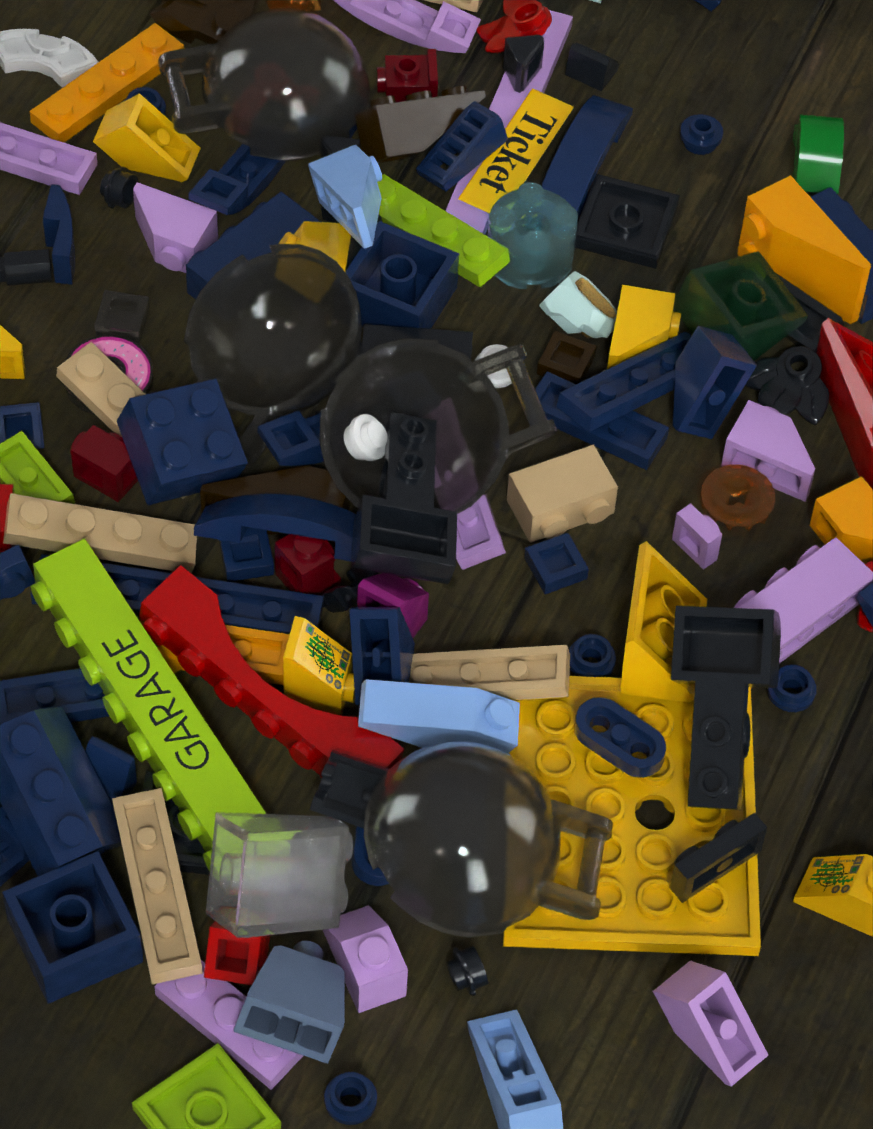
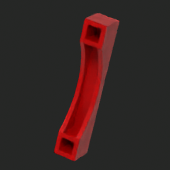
M182 565L172 572L141 602L139 621L154 644L166 647L177 656L179 664L187 673L194 677L201 676L213 686L216 695L222 702L232 708L237 706L248 715L254 727L263 736L270 739L274 737L289 750L292 759L302 768L307 770L313 769L321 776L332 750L393 771L398 769L404 748L391 737L358 727L359 717L341 716L313 709L287 697L265 682L246 663L231 641L221 616L217 594Z

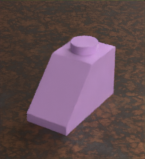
M136 183L133 188L135 217L155 262L162 264L169 270L186 273V264L191 257L198 251L207 249L218 240L217 211L141 183Z
M748 400L726 439L721 466L806 502L810 493L815 467L791 417L781 414L772 407L762 406Z
M369 905L321 922V928L336 963L345 971V984L358 1013L406 996L408 968L389 925Z
M689 961L653 991L674 1033L724 1084L732 1087L768 1056L726 972Z

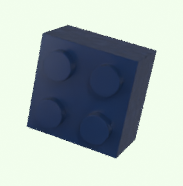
M379 221L376 225L373 246L365 249L361 247L338 282L337 316L364 327V324L431 329L457 289L459 253Z
M217 379L129 398L117 419L119 430L147 506L200 493L202 484L238 478L248 464Z
M98 851L2 892L7 920L48 1004L143 963L140 933Z

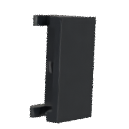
M332 750L322 771V779L314 795L310 810L407 843L428 782Z

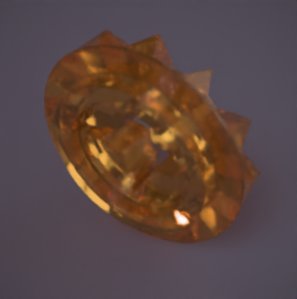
M727 465L714 470L707 476L701 489L702 509L707 510L715 522L725 523L729 531L735 526L744 527L749 531L754 524H765L775 505V491L768 478L758 470L744 465ZM748 492L745 505L740 502L728 505L730 494L733 497H739L741 494L745 495Z

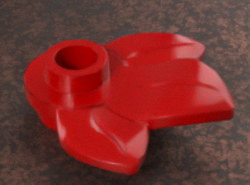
M504 0L503 10L505 16L491 23L478 26L476 32L485 43H488L485 47L486 52L499 53L505 49V38L530 35L542 36L552 22V15L549 9L542 6L537 0Z

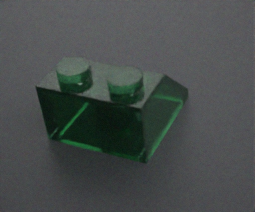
M759 251L690 270L675 298L673 307L676 312L681 313V319L692 334L697 326L731 334L753 361L802 325L808 318L807 313Z

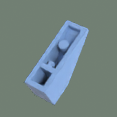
M355 144L308 163L319 203L364 249L373 246L382 200L378 181L382 180V173L374 156L368 157Z
M366 679L361 685L358 727L488 770L518 746L520 703L479 688Z
M517 1009L467 1021L468 1031L498 1129H563L561 1102Z

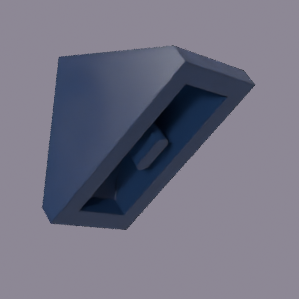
M352 607L349 609L355 705H360L361 685L366 679L409 683L415 643L400 607Z

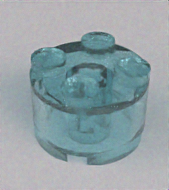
M533 182L520 185L518 190L502 196L490 211L488 237L502 247L508 248L510 262L495 276L505 284L518 289H527V285L541 284V289L561 282L572 268L578 226L577 211L558 194L544 190L541 185Z

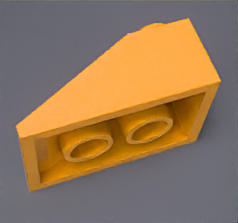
M791 175L748 196L737 251L743 266L748 270H752L762 282L774 271L842 317L843 321L849 324L858 321L871 269L870 262Z

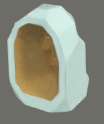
M576 271L572 272L539 305L545 314L550 316L567 334L581 333L586 338H607L614 331L617 310L610 300L588 278Z

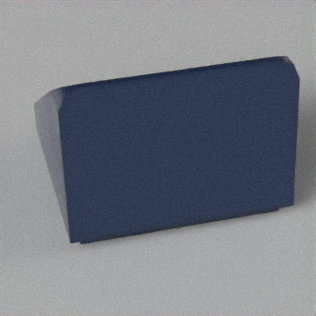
M39 402L0 406V444L22 431L36 449H45Z
M91 737L85 752L113 806L112 798L129 795L137 784L135 758L97 737Z

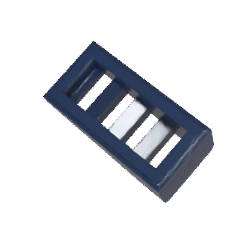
M472 102L458 116L416 168L418 175L445 192L448 191L508 141L501 117L478 102ZM445 163L450 167L444 170L440 166Z

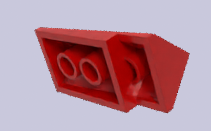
M828 318L821 325L817 354L822 363L820 379L829 390L830 406L857 473L873 489V342Z

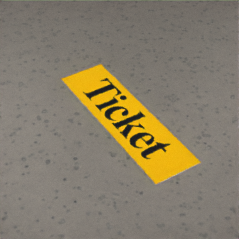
M532 88L505 128L508 141L482 162L458 200L501 219L574 106Z

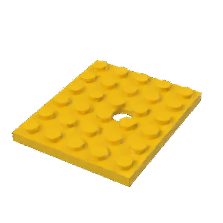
M569 676V697L514 700L520 703L518 746L506 755L503 947L759 956L761 936L757 854L683 903L670 889L674 862L682 852L694 845L701 848L712 841L717 831L726 823L732 820L741 822L753 813L756 814L751 687H748L747 704L751 730L748 755L744 758L741 810L688 807L694 700L691 702H681L620 694L621 678ZM592 698H607L658 730L666 742L664 762L660 770L648 777H633L584 746L575 734V720L579 707L585 701ZM597 725L592 727L596 732L607 731L603 726ZM635 752L632 754L633 757L638 759L647 758V756L641 752ZM659 800L663 802L664 807L669 812L673 813L674 820L664 829L652 830L639 823L635 811L641 807L644 801Z

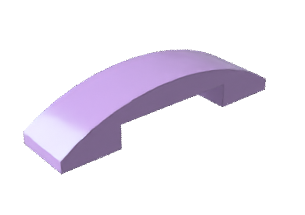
M333 0L356 18L390 36L421 47L452 53L467 52L481 21L480 18L444 1L439 11L416 0Z

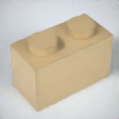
M594 445L510 473L507 502L528 541L532 543L543 538L551 539L557 537L571 528L586 523L595 524L601 522L609 515L614 514L618 486Z

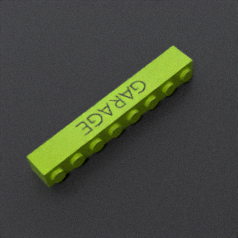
M84 538L33 563L35 583L30 587L35 601L42 611L50 609L57 620L54 622V626L60 640L66 648L73 646L81 657L78 663L87 682L91 686L98 683L105 695L103 703L106 711L114 723L123 722L130 733L127 739L131 750L140 762L147 760L155 772L152 775L153 782L157 789L162 788L164 800L172 799L175 805L178 806L180 811L177 814L179 823L191 841L197 838L206 851L203 854V858L212 876L217 881L223 878L233 893L284 865L286 842L86 539Z

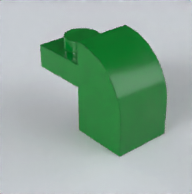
M800 114L799 124H794L793 143L796 148L793 178L805 192L819 193L831 187L839 194L844 147L843 118Z

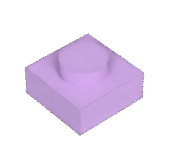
M690 503L676 514L672 540L704 570L718 559L722 533L711 517L702 515Z

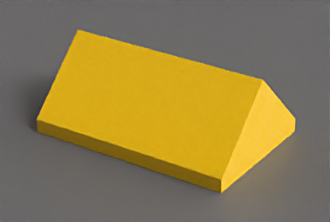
M647 541L640 544L638 550L620 694L691 702L695 697V684H678L671 680L676 606L707 607V598Z

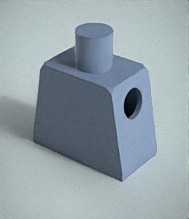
M301 941L293 949L282 945L274 946L248 991L233 1032L328 1064L345 1023V971L340 965L323 960V950L314 942Z

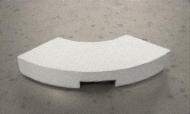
M38 29L0 31V66L5 74L21 70L40 72L53 78L61 87H64L99 63L94 55L85 47L66 36L60 39L39 34Z

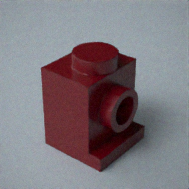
M428 49L427 55H385V67H377V93H385V96H395L396 102L406 101L405 96L421 91H431L432 97H437L438 70L436 49Z
M92 425L87 432L82 431L74 439L70 449L73 476L119 503L138 481L123 438L116 433H107Z
M288 534L275 542V574L289 591L321 596L326 590L341 584V577L334 570L335 552L327 540Z

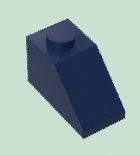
M697 326L676 361L673 426L677 431L712 439L757 367V364L733 335Z

